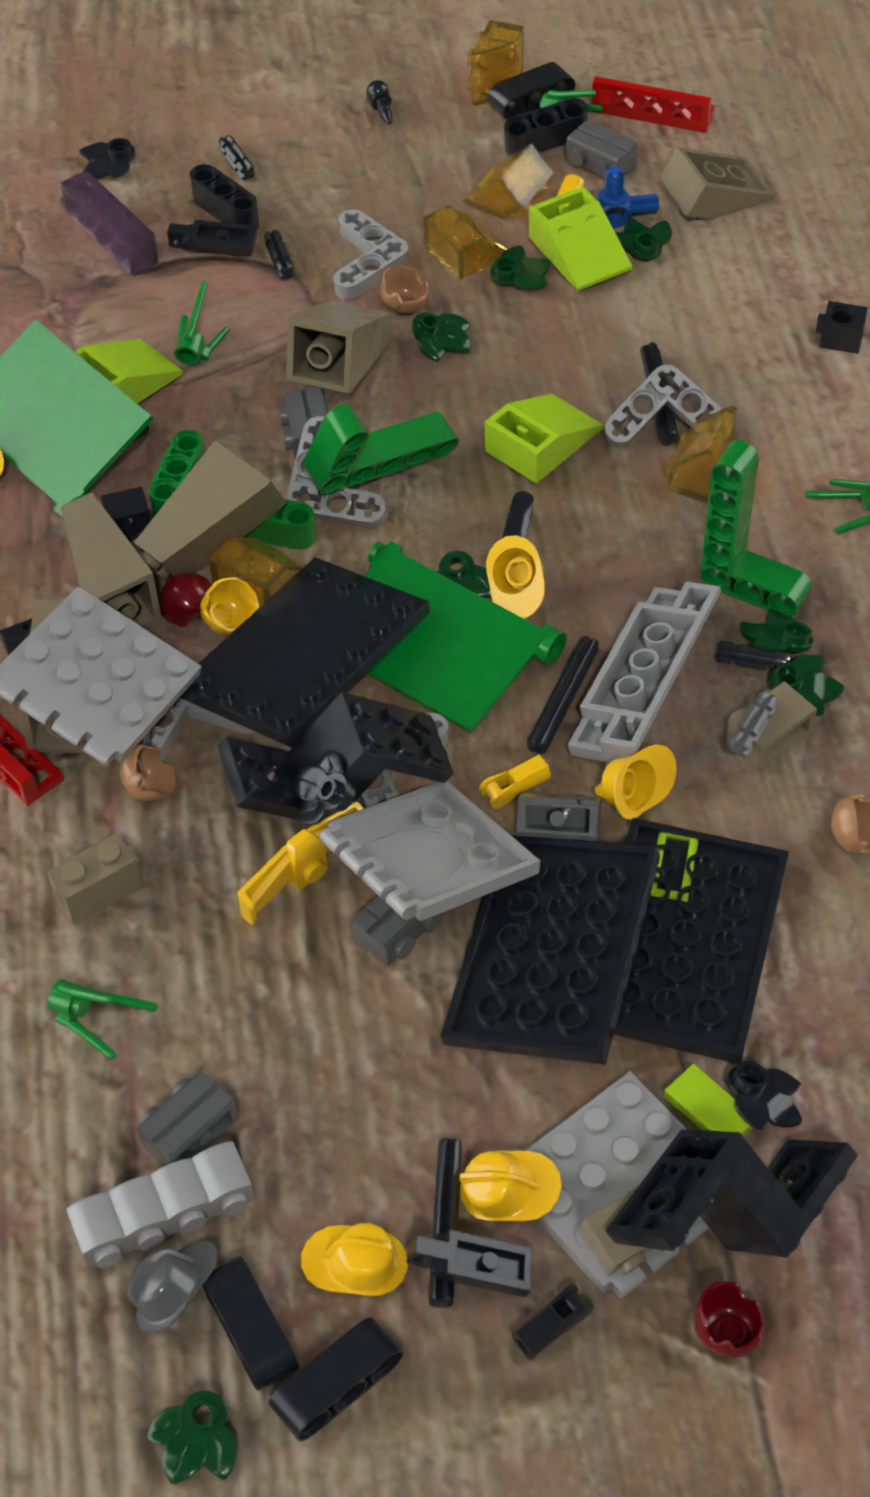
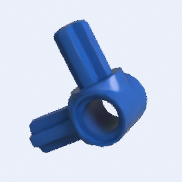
M616 165L610 166V169L605 171V188L598 193L596 198L613 229L625 225L630 220L631 214L656 212L659 210L657 194L629 197V193L623 189L624 171L622 168H617Z

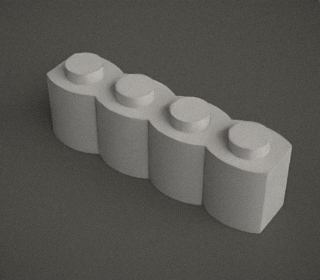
M231 1141L212 1146L198 1153L193 1158L170 1163L151 1175L126 1181L109 1192L99 1193L82 1199L68 1207L66 1211L87 1267L107 1268L117 1264L123 1255L131 1250L140 1249L146 1251L158 1247L172 1233L195 1232L201 1229L207 1220L213 1216L222 1214L226 1216L236 1215L245 1210L248 1203L253 1201L255 1197L252 1184L234 1142Z

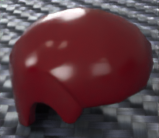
M180 573L170 577L164 584L160 594L161 615L167 622L179 627H186L188 622L195 618L203 621L200 614V604L204 594L212 586L206 577L197 573Z
M715 1281L702 1291L694 1312L696 1334L701 1342L722 1357L738 1358L748 1355L759 1346L765 1328L759 1301L748 1299L742 1293L739 1283L734 1281Z

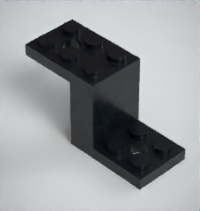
M341 692L289 751L227 736L218 745L238 808L295 820L303 803V799L298 797L294 790L295 777L306 766H320L323 755L327 750L336 751L344 758V775L349 778L355 787L353 802L365 792L385 769L446 783L454 774L447 751L442 745L436 730V724L431 715ZM329 812V813L326 815V817H328L329 815H331V814H333V813H335V812Z
M681 1129L605 1231L615 1244L674 1251L676 1247L686 1240L689 1229L700 1216L727 1250L787 1258L798 1247L801 1237L814 1218L823 1211L825 1202L837 1185L845 1179L848 1169L858 1155L851 1145L846 1142L787 1139L767 1167L740 1132Z

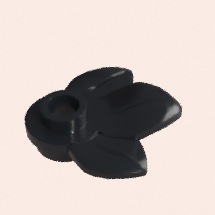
M115 138L108 143H94L79 150L83 157L90 160L82 172L83 176L90 179L103 178L107 174L111 178L124 175L130 168L129 162L136 155L135 148L125 138Z
M327 750L323 755L320 766H306L296 775L294 790L297 796L303 799L302 806L296 817L299 823L304 825L319 824L329 812L344 811L353 802L355 787L349 778L344 775L345 761L340 753Z
M752 1061L740 1062L730 1070L727 1076V1086L736 1096L734 1106L737 1113L747 1124L759 1130H762L767 1125V1122L782 1128H790L801 1124L803 1119L789 1097L798 1091L801 1086L797 1079L779 1069L765 1070L760 1064Z

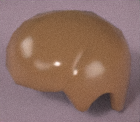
M403 265L392 266L383 272L380 295L386 306L397 313L408 314L417 312L428 302V282L422 283L418 276V270L413 267Z
M138 744L121 762L119 771L120 781L126 792L137 801L143 803L167 800L174 794L176 786L175 768L173 764L162 762L158 758V754L161 751L160 748Z
M852 794L842 797L835 805L831 816V830L835 840L841 848L850 854H870V799H862L865 798L864 794Z

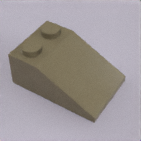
M676 147L659 177L666 186L668 194L681 207L682 213L691 219H714L772 201L775 197V194L749 160L741 156Z

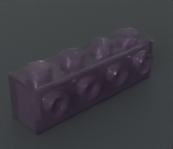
M87 170L60 183L63 194L61 203L66 213L132 276L159 263L154 232Z

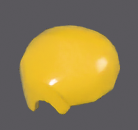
M236 577L221 578L215 581L204 594L200 604V614L203 622L213 632L228 637L259 609L257 594L247 582Z

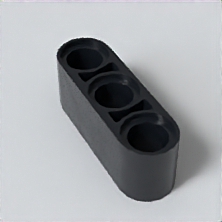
M549 62L496 83L488 92L487 99L508 120L511 117L539 109L544 93L549 92V90L574 91L576 83L556 62Z
M571 98L509 118L504 124L506 153L513 158H522L566 144L568 136L574 130H578V127L588 120L587 104L581 99Z
M202 164L191 169L190 180L195 204L220 222L252 225L257 227V230L259 229L257 200L252 193L211 165Z
M238 1256L215 1268L202 1287L255 1389L260 1391L298 1370L299 1365L294 1352L243 1258Z
M368 1317L355 1325L284 1382L271 1396L269 1406L299 1442L305 1441L388 1375L402 1359L403 1352L375 1319Z

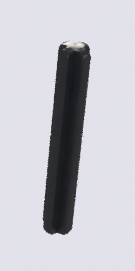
M650 342L649 345H643L640 350L646 378L656 368L663 365L660 350L657 344ZM659 376L661 379L659 386L664 388L667 385V380ZM666 405L655 416L659 439L663 445L669 446L671 443L678 442L679 434L674 412Z
M588 636L580 638L527 740L529 751L536 752L539 755L547 752L599 651V642L595 638L591 639Z
M443 1138L438 1143L433 1235L435 1233L446 1234L449 1230L458 1231L462 1143L456 1138ZM430 1275V1305L435 1308H450L454 1302L455 1282L440 1279L441 1277Z

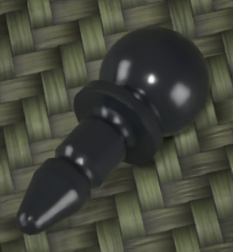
M375 80L367 86V98L371 102L372 107L379 111L382 120L387 124H391L393 114L390 109L392 99L389 95V87L385 82Z

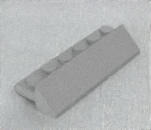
M686 581L681 591L654 587L646 603L638 602L580 706L583 718L568 743L570 755L602 761L607 766L610 761L619 757L632 756L637 753L721 593L720 586Z

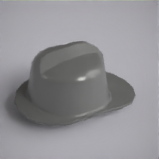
M198 1241L185 1246L178 1252L169 1248L160 1249L147 1256L137 1266L129 1281L127 1294L137 1308L136 1319L139 1328L146 1333H159L169 1328L179 1319L192 1297L208 1279L217 1264L219 1254L214 1244L209 1241Z

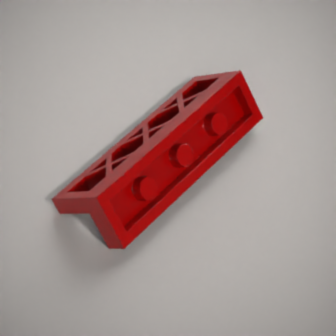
M597 76L593 80L592 90L596 91V95L592 96V104L603 106V110H592V112L707 133L714 117L715 105H711L712 98Z
M0 716V780L24 804L29 806L63 782L64 777L36 749H27L25 738ZM7 749H21L24 752L23 761H18ZM30 771H44L49 777L36 785L34 775Z

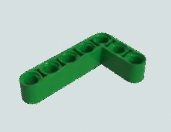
M341 404L330 410L324 417L304 458L303 466L320 493L326 495L446 456L458 446L459 439L440 412H434L368 433L351 405Z
M183 430L172 438L148 490L153 516L158 513L205 453L203 438L198 431ZM284 499L286 503L280 510L240 539L291 549L303 550L309 548L316 541L313 508L303 502Z
M733 440L728 444L711 471L700 573L701 579L707 585L720 586L721 593L764 610L768 611L771 608L792 617L797 613L809 593L812 582L804 572L747 550L759 457L756 449L751 444L742 440Z

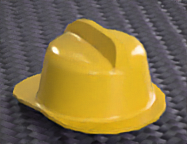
M514 535L506 536L497 541L490 549L486 560L492 602L526 619L537 611L545 596L544 566L536 547L528 539Z
M654 744L632 756L619 757L610 761L604 770L601 783L595 787V793L604 797V800L611 807L616 808L622 818L632 820V818L639 817L643 812L660 803L671 791L677 774L676 759L673 752L667 746Z
M487 1151L480 1153L470 1161L465 1172L461 1173L459 1178L461 1182V1201L467 1212L475 1218L485 1221L525 1222L539 1219L552 1210L559 1200L562 1189L560 1172L553 1161L541 1153L532 1151Z
M358 1223L353 1226H328L315 1232L305 1243L301 1253L303 1273L306 1279L316 1288L329 1292L362 1296H382L394 1291L403 1282L408 1270V1263H406L407 1253L402 1243L382 1227L372 1223Z

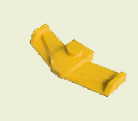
M354 801L346 810L336 811L324 818L319 824L302 829L289 839L237 892L241 916L249 924L253 925L258 920L257 913L287 883L291 884L299 892L309 883L317 882L328 869L326 853L331 850L319 840L320 833L328 828L329 821L364 809L359 802Z

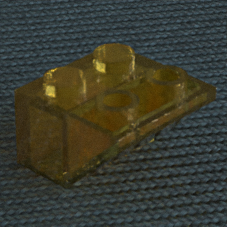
M489 20L484 31H480L475 48L470 49L467 59V65L471 67L468 91L471 92L472 105L478 106L487 103L488 92L493 85L523 73L524 26Z

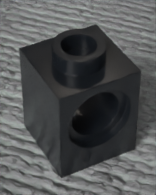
M828 301L826 313H819L815 333L821 334L819 348L859 354L868 307Z
M142 486L101 495L102 506L128 540L137 539L151 521Z

